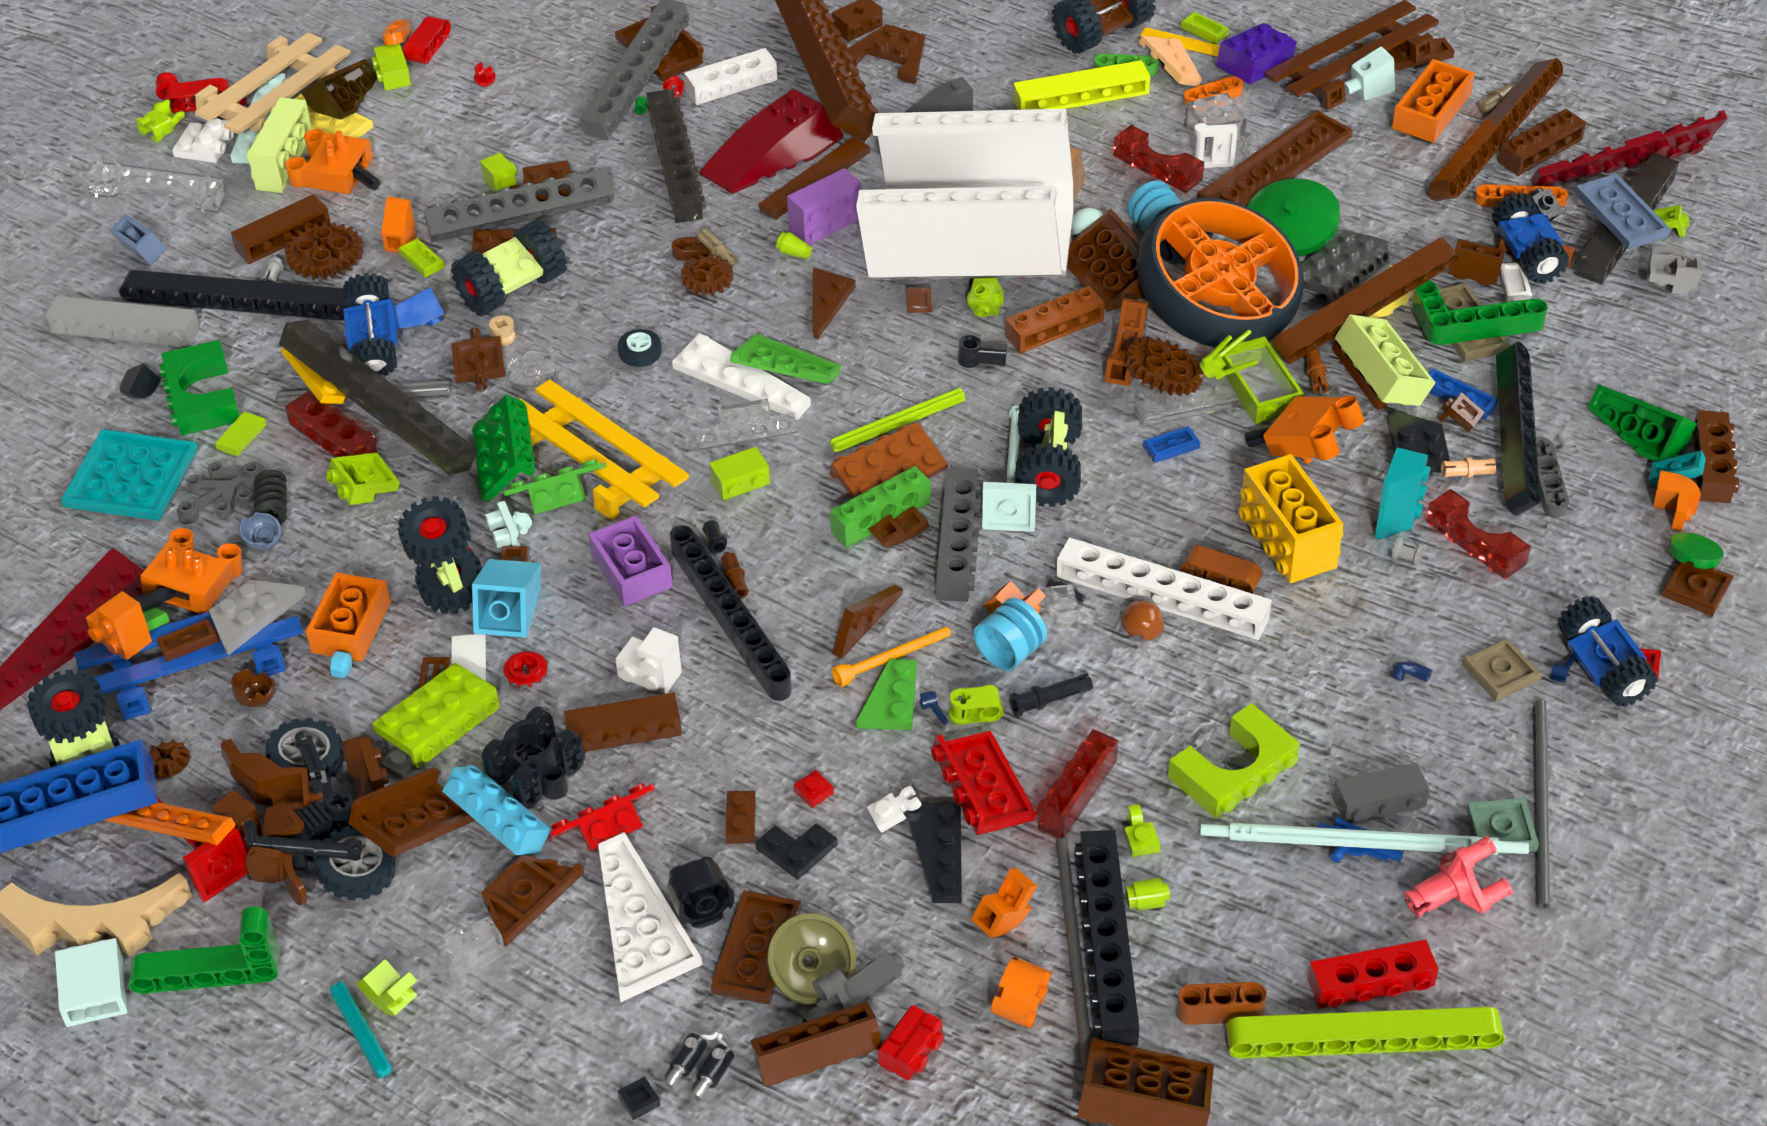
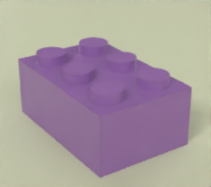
M843 168L788 195L789 232L808 245H811L859 221L856 204L859 190H861V182Z
M637 515L588 534L591 556L624 607L673 588L671 566Z

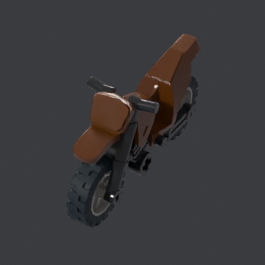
M299 718L293 719L288 724L284 722L279 725L278 730L274 729L270 733V738H267L266 757L260 753H240L231 738L221 742V754L230 770V775L255 803L271 806L266 808V812H264L261 836L257 834L254 821L249 820L243 824L246 848L249 850L246 857L247 878L249 880L266 883H276L284 880L290 896L299 906L307 902V894L297 876L314 878L320 884L323 883V888L328 893L333 892L335 897L341 899L343 896L351 901H356V898L366 900L373 894L377 896L382 893L384 887L388 888L390 886L391 878L395 876L396 856L392 857L348 824L353 798L347 792H333L331 789L330 777H335L338 774V768H341L343 763L342 739L339 733L336 734V729L330 725L328 727L326 722L322 720L316 722L313 721V718H305V720L301 721ZM284 753H289L292 755L286 757ZM308 855L317 858L316 862H307ZM369 865H375V867H374L373 869H370V868L367 867V866H369Z

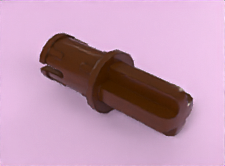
M729 551L725 552L724 556L721 557L725 571L724 576L740 599H742L749 593L744 580L745 572L740 567L736 554L729 553Z

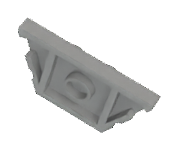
M248 580L209 610L210 616L226 654L230 655L305 597V588L299 585Z

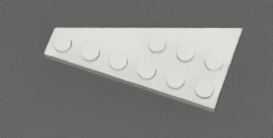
M625 832L599 843L598 847L620 1001L623 1002L701 966L702 958Z

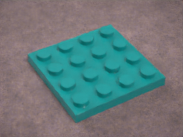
M101 429L61 499L62 505L65 508L160 521L198 451L197 443Z

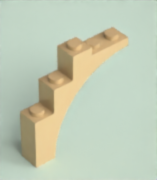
M180 873L138 896L114 903L92 906L64 905L45 901L26 893L11 882L0 891V923L36 956L52 947L60 938L65 940L71 947L116 938L120 950L126 956L131 957L153 940L150 929L160 924L165 917L178 907L183 906L192 897L186 878Z

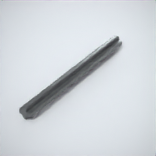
M448 380L339 388L345 395L344 402L449 395L451 392ZM311 390L276 393V403L279 407L326 404L320 403Z

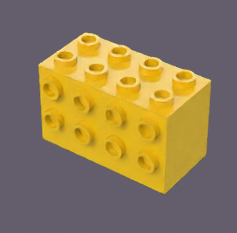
M1289 454L1244 469L1243 485L1240 490L1241 504L1238 508L1240 519L1250 527L1253 537L1262 544L1265 554L1275 562L1278 572L1284 575L1291 584L1336 569L1340 556L1341 538L1343 537V522L1293 455Z

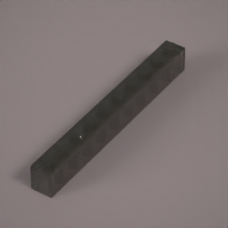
M301 320L285 323L279 341L280 346L335 386L340 392L448 475L470 471L478 450L476 447L310 321Z

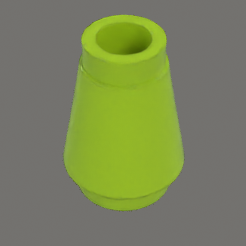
M783 231L776 243V249L780 250L781 254L806 260L809 259L813 247L791 232L786 233Z

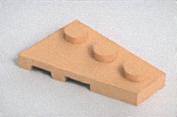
M1141 36L1138 43L1142 47L1148 46L1152 50L1150 55L1154 59H1160L1165 64L1164 69L1179 84L1200 85L1202 78L1181 41L1175 38L1165 39Z

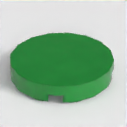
M1684 532L1677 533L1671 537L1668 550L1671 555L1685 564L1687 561L1693 562L1695 568H1715L1723 558V549L1720 545L1702 535Z

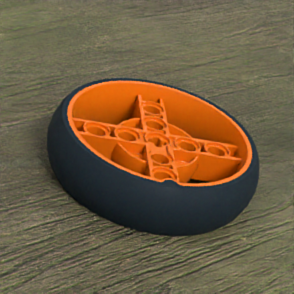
M1200 198L1182 202L1159 215L1142 237L1138 250L1137 272L1143 294L1159 318L1173 330L1192 341L1216 348L1230 335L1232 339L1227 343L1226 346H1228L1247 330H1250L1251 334L1242 342L1251 341L1263 336L1270 340L1288 326L1299 309L1303 296L1304 279L1301 262L1294 246L1282 230L1272 221L1247 206L1214 198ZM1204 231L1229 237L1241 243V245L1237 246L1223 240H1211ZM1165 239L1186 260L1185 276L1174 282L1166 272L1161 260L1160 243ZM1264 265H1267L1276 280L1280 294L1279 306H1274L1255 286L1256 270ZM1204 300L1216 306H1229L1238 316L1215 312L1198 304V302Z

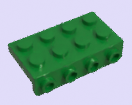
M505 394L496 405L491 406L488 413L481 420H478L472 428L480 498L488 503L520 472L528 476H532L536 472L527 407L522 400Z

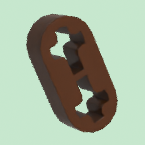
M697 236L678 238L671 245L672 255L677 260H691L692 257L699 259V255L702 254L704 257H708L711 253Z

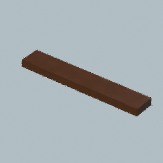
M852 137L760 202L759 210L774 219H778L788 211V195L843 168L848 169L870 153V146Z

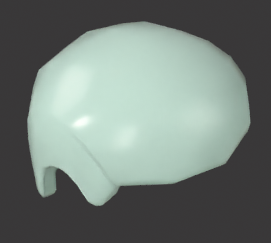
M1095 208L1078 210L1073 216L1072 234L1076 237L1079 236L1103 214Z

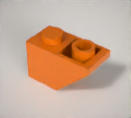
M387 197L381 231L385 251L399 253V247L415 240L417 237L410 200Z

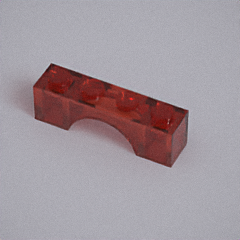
M1130 125L1114 137V157L1184 193H1188L1203 180L1204 161L1188 153L1164 155L1155 152L1149 146V133L1133 125Z
M1451 488L1429 503L1426 522L1505 580L1527 565L1531 546L1512 532L1494 534L1475 527L1468 518L1470 502Z

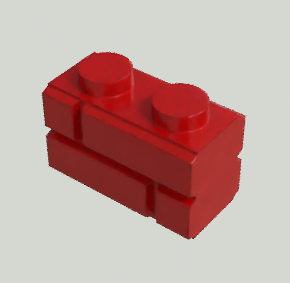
M914 1005L910 1006L878 1049V1064L892 1073L895 1072L897 1076L907 1081L911 1080L916 1072L920 1074L927 1065L929 1053L932 1049L937 1051L943 1043L944 1034L942 1033L941 1019L930 1013L927 1014L924 1010Z

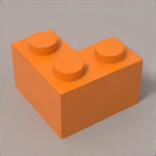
M123 591L86 617L89 626L88 634L91 639L96 643H102L112 654H118L125 660H128L152 642L140 603Z

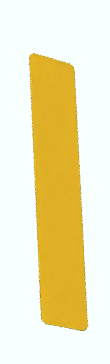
M1145 27L1139 36L1140 38L1142 35L1165 39L1175 38L1181 41L1185 49L1218 57L1220 45Z

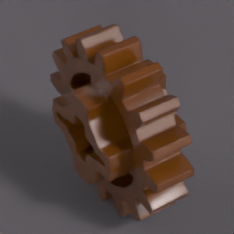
M701 254L699 259L692 257L691 263L685 262L684 268L681 269L682 285H685L687 291L693 290V295L701 292L702 297H705L708 293L715 296L716 291L723 293V287L730 288V282H733L732 265H729L727 259L722 261L720 255L716 258H713L712 254H709L708 257H704Z

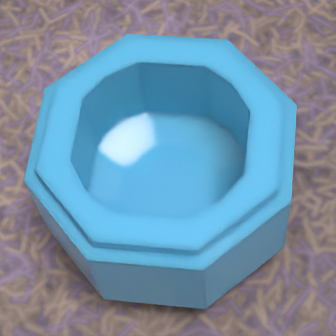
M336 651L330 663L332 676L346 678L349 675L353 663L349 652Z

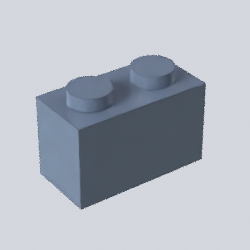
M127 214L109 230L126 249L150 266L167 249L149 229Z

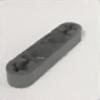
M1536 437L1542 507L1547 515L1556 518L1562 517L1567 512L1569 498L1555 449L1549 439ZM1547 465L1550 466L1552 469L1544 470L1541 469L1539 466ZM1551 483L1556 485L1557 488H1547L1544 484Z

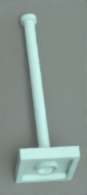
M1018 405L1012 406L1009 410L1011 426L1006 483L983 482L982 529L1035 532L1036 484L1015 483L1016 461L1018 459L1020 441Z

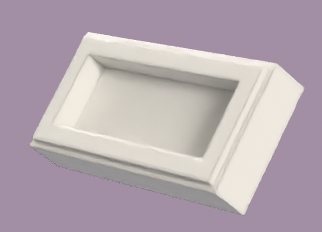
M1502 263L1499 276L1507 302L1532 298L1527 275L1521 263Z

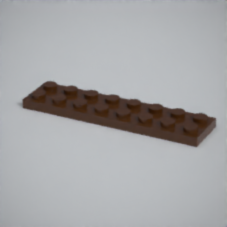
M1317 110L1197 193V199H1223L1248 206L1253 196L1261 189L1277 181L1293 179L1352 137L1353 130Z

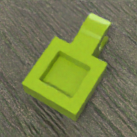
M1139 804L1129 805L1127 807L1129 814H1127L1129 827H1124V836L1131 856L1137 857L1160 852L1161 845L1153 822H1143V815Z

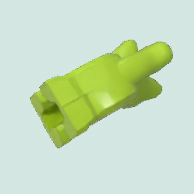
M169 100L158 102L152 106V110L144 117L136 119L139 133L144 136L150 131L153 132L151 139L158 143L164 136L173 132L174 127L180 120L185 118V113L179 111L174 115L170 109Z

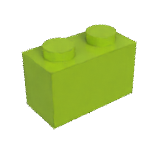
M400 43L374 47L375 56L371 57L372 65L376 72L378 83H383L385 91L410 86L408 66Z
M757 447L709 463L711 482L723 501L770 484L769 465Z

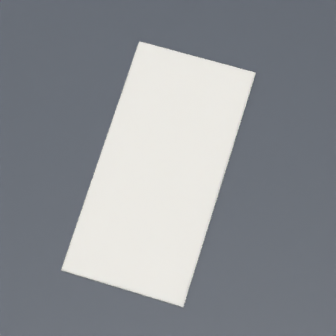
M486 635L452 636V664L458 663L484 681H486Z

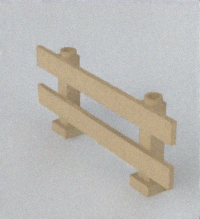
M308 32L288 46L287 38L279 36L267 45V61L218 95L217 88L212 85L195 95V115L208 121L213 120L217 116L228 120L224 124V128L237 134H241L246 129L258 133L261 131L264 121L267 120L265 115L271 112L272 107L276 105L280 97L290 98L315 79H320L338 71L335 69V65L349 56L351 50L336 44L316 58L306 53L322 43V38ZM289 66L299 70L248 108L237 104L238 101Z

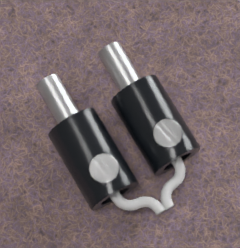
M714 1032L713 1035L704 1034L700 1036L695 1033H689L669 1063L672 1071L664 1085L668 1089H673L681 1076H689L707 1048L708 1044L704 1039L713 1040L716 1038L718 1044L713 1047L697 1072L696 1077L699 1083L691 1094L693 1099L700 1101L708 1087L715 1088L735 1055L728 1048L727 1044L721 1040L722 1035L720 1033Z

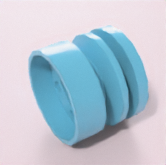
M1152 181L1138 188L1131 196L1127 206V213L1137 227L1141 229L1142 233L1145 234L1146 230L1159 215L1172 206L1182 203V201L1168 184L1163 181Z
M1008 598L993 614L987 616L974 628L973 637L979 651L989 663L1003 671H1013L1029 654H1032L1047 640V630L1042 618L1032 606L1023 600Z

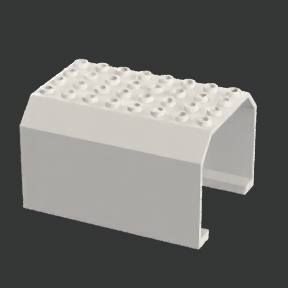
M1066 109L875 113L872 130L873 136H878L886 189L859 190L856 204L869 278L874 280L1066 277L1073 221V173Z

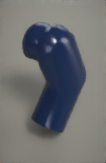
M1395 662L1391 666L1393 669L1390 672V677L1403 681L1405 674L1428 682L1433 670L1415 662Z

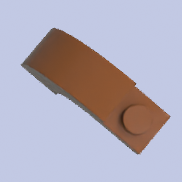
M1123 299L1118 333L1113 351L1107 360L1104 382L1123 386L1131 384L1135 373L1128 372L1129 367L1125 366L1126 360L1124 358L1129 345L1134 340L1139 341L1140 338H1145L1149 302Z

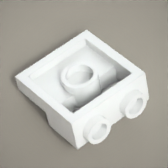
M214 118L211 121H207L206 124L190 122L172 149L174 157L217 163L220 156L224 154L228 143L234 137V132L224 128V124L228 120Z

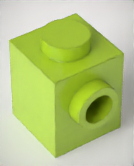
M501 153L480 161L483 179L495 192L502 188L516 185V167L513 162H509Z

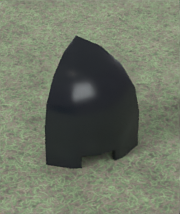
M140 364L127 370L120 385V392L134 399L149 397L156 390L161 378L146 365Z

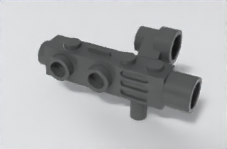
M886 951L877 959L874 958L869 961L864 969H860L848 979L838 968L826 976L821 975L812 982L815 991L821 998L818 1000L816 1007L801 1018L802 1022L868 1001L902 975V968L905 967L903 960L896 952L890 954Z

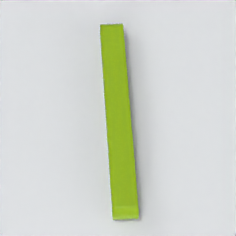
M1493 1007L1246 1016L1232 1018L1225 1025L1229 1053L1235 1058L1490 1049L1502 1045L1505 1041L1499 1011Z

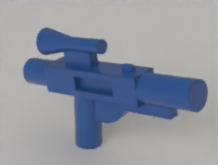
M1338 816L1336 817L1334 827L1321 822L1318 825V828L1367 830L1350 824ZM1337 846L1330 854V858L1333 862L1339 863L1346 854L1352 856L1367 854L1384 861L1392 859L1401 862L1404 851Z

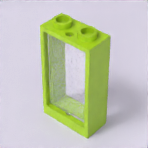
M1265 336L1241 342L1222 357L1226 364L1223 370L1258 360L1257 365L1224 376L1255 424L1277 419L1295 397L1304 396V393Z

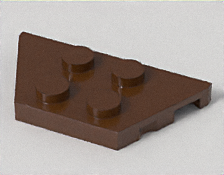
M521 855L481 892L482 899L504 946L507 947L584 874V868L581 864L575 863L574 867L558 865V860H540L533 856Z

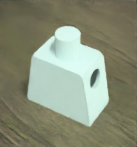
M1381 46L1351 66L1352 79L1345 82V93L1350 95L1356 92L1363 100L1367 101L1395 91L1394 58Z

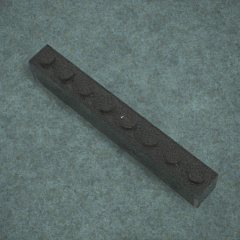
M1652 153L1648 160H1643L1639 173H1634L1629 187L1654 210L1675 181L1679 161ZM1604 224L1597 225L1593 238L1589 237L1587 239L1584 251L1578 252L1574 262L1577 265L1576 276L1603 285L1627 250Z

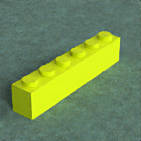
M1140 60L1014 82L1013 102L1017 110L1067 109L1149 94L1150 75L1143 61Z

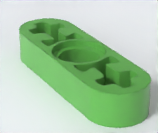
M1099 54L1094 58V68L1142 60L1151 77L1158 73L1159 61L1152 56Z

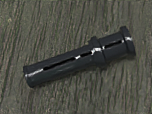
M1084 673L1042 688L1040 686H1033L1029 691L1020 694L1011 693L1009 694V704L1013 714L1018 718L1023 716L1024 712L1033 709L1039 711L1051 702L1093 689V683L1089 674Z

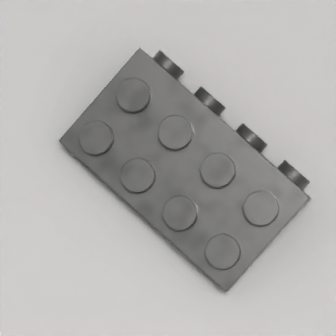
M1344 230L1301 264L1304 279L1303 289L1325 294L1327 303H1332L1360 286L1389 262L1390 253L1387 240L1355 233L1351 230Z

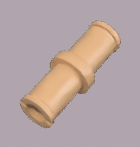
M1471 457L1464 458L1461 461H1442L1441 470H1445V472H1441L1443 478L1452 476L1472 478L1473 475H1494L1496 473V465L1492 466V464L1496 462L1494 458L1473 460Z

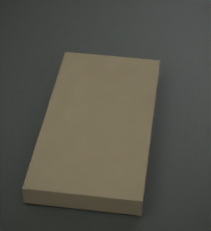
M1466 283L1438 289L1448 310L1482 306ZM1504 336L1452 343L1462 360L1467 362L1498 354L1508 348L1510 343Z

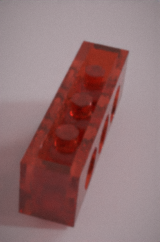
M307 391L285 406L289 425L335 458L377 453V441L370 431H365L354 420L346 418L337 408H332L326 403H320L311 392Z

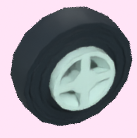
M631 330L622 335L618 341V355L622 362L629 366H648L657 361L662 353L661 340L651 330Z

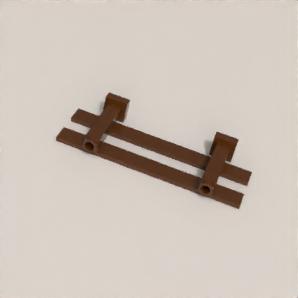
M1403 0L1265 71L1264 76L1275 83L1286 77L1291 78L1295 82L1286 86L1288 92L1296 97H1300L1311 91L1322 99V107L1330 110L1346 101L1345 82L1340 79L1334 82L1330 80L1350 71L1354 63L1382 46L1388 51L1396 46H1400L1410 52V61L1415 64L1433 56V36L1428 33L1419 36V34L1438 25L1439 20L1427 13L1404 26L1399 24L1396 20L1416 10V6ZM1373 32L1383 36L1317 71L1308 67Z

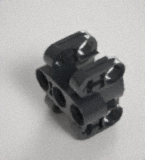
M537 706L527 714L524 720L513 724L505 732L503 740L493 739L483 749L482 761L485 774L499 786L509 781L513 775L511 779L513 796L528 809L535 806L542 795L549 799L557 800L567 794L568 783L566 774L573 775L582 767L584 751L581 737L573 730H566L556 737L552 715L544 708Z

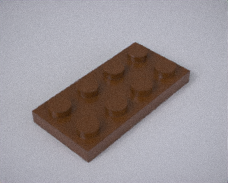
M743 891L711 984L712 994L770 1005L776 986L770 977L767 967L768 946L775 931L784 922L799 915L801 901Z

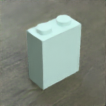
M116 938L55 951L59 1011L66 1027L128 1013L123 956Z

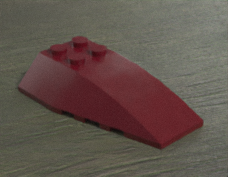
M792 89L746 119L699 172L702 177L734 194L759 183L760 178L776 176V171L783 168L790 170L796 167L797 162L802 160L805 162L813 160L843 139L844 135L839 128L830 123L822 104Z

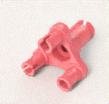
M1486 835L1466 848L1462 846L1454 850L1453 853L1447 852L1440 856V867L1437 874L1413 886L1411 891L1406 890L1403 892V897L1410 899L1406 901L1407 906L1417 918L1423 916L1424 912L1428 913L1453 898L1483 914L1491 909V905L1513 894L1512 888L1505 878H1500L1497 882L1482 890L1477 884L1473 872L1475 863L1497 852L1493 841H1489L1490 837Z

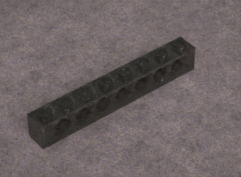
M673 89L646 93L648 113L675 223L703 219L702 210L706 209L705 197L702 195L701 182L697 181L699 180L697 167H692L695 166L693 152L689 153L691 152V143L688 138L687 127L684 125V116L681 111L679 97L675 98Z

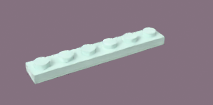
M278 73L259 86L251 105L286 81L285 73ZM271 112L265 115V119H268ZM246 129L238 135L230 155L232 163H249L247 161V151L251 148L256 135L260 132L256 133Z

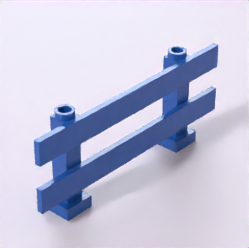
M210 612L160 626L150 631L152 642L139 652L158 647L156 638L206 619L209 620L215 630L216 627L213 624ZM298 616L268 624L230 655L226 654L220 639H218V643L168 662L165 661L163 656L131 666L130 659L125 660L118 654H112L103 644L74 652L79 670L112 661L115 671L94 677V680L98 681L102 694L116 690L121 691V693L115 695L125 721L151 713L143 686H137L139 683L254 648L256 652H252L258 675L262 671L267 676L286 671L279 645L273 646L272 643L303 634V629Z

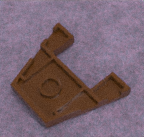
M886 24L847 48V51L852 56V62L855 67L867 54L903 64L898 70V79L916 84L926 40L923 34Z

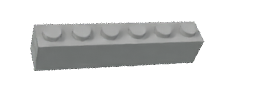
M56 296L46 314L52 333L182 347L191 346L200 328L196 312L192 309Z

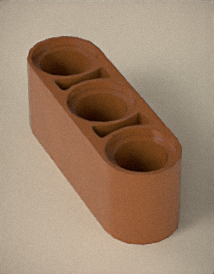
M1199 545L1191 547L1180 568L1181 572L1251 594H1253L1263 575L1262 569L1253 562Z
M1257 982L1185 985L1178 992L1176 1015L1181 1022L1190 1025L1222 1024L1235 1017L1264 1016L1267 991L1263 985Z

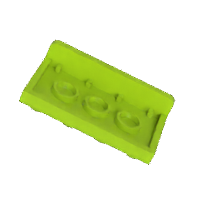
M455 662L372 723L373 731L410 755L412 764L417 768H421L498 710L500 704L496 687Z

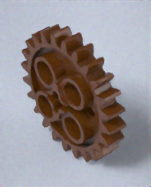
M323 222L322 226L314 223V228L312 229L305 226V232L297 231V236H291V242H287V248H285V257L290 270H295L296 275L302 273L303 278L311 275L312 280H315L318 276L325 280L327 275H330L333 279L336 273L344 275V269L351 271V265H358L357 260L362 259L361 253H363V245L358 232H353L352 227L345 228V224L337 227L336 222H333L330 226H327L326 222Z
M1148 337L1147 340L1140 338L1139 341L1134 340L1129 345L1124 358L1126 360L1125 366L1129 367L1128 372L1135 373L1134 379H1142V385L1149 384L1151 390L1158 388L1161 394L1167 391L1170 396L1174 392L1179 397L1183 393L1189 396L1191 392L1196 393L1205 376L1199 366L1200 361L1193 360L1194 354L1186 353L1188 349L1181 350L1179 349V344L1173 346L1169 340H1166L1164 343L1158 337L1156 341L1151 337Z

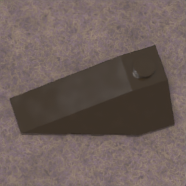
M363 59L318 79L302 91L301 94L313 112L342 120L357 112L359 104L365 99L364 96L372 88L377 80V76L367 60Z

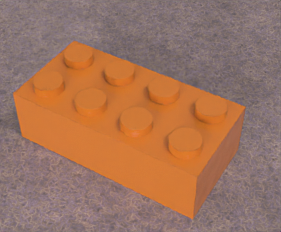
M1433 59L1395 106L1392 129L1434 143L1470 97L1475 73Z

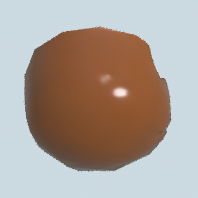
M1150 601L1131 602L1121 614V625L1131 637L1140 635L1148 641L1159 636L1164 629L1162 612L1158 606Z

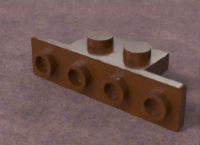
M368 735L342 741L343 754L357 798L383 788L385 784L389 783L385 767L379 768L378 766L379 763L383 762L379 747H372Z

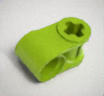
M993 685L959 688L950 694V704L952 707L949 709L948 717L954 724L966 725L979 722H994L999 720L1004 714L998 688Z

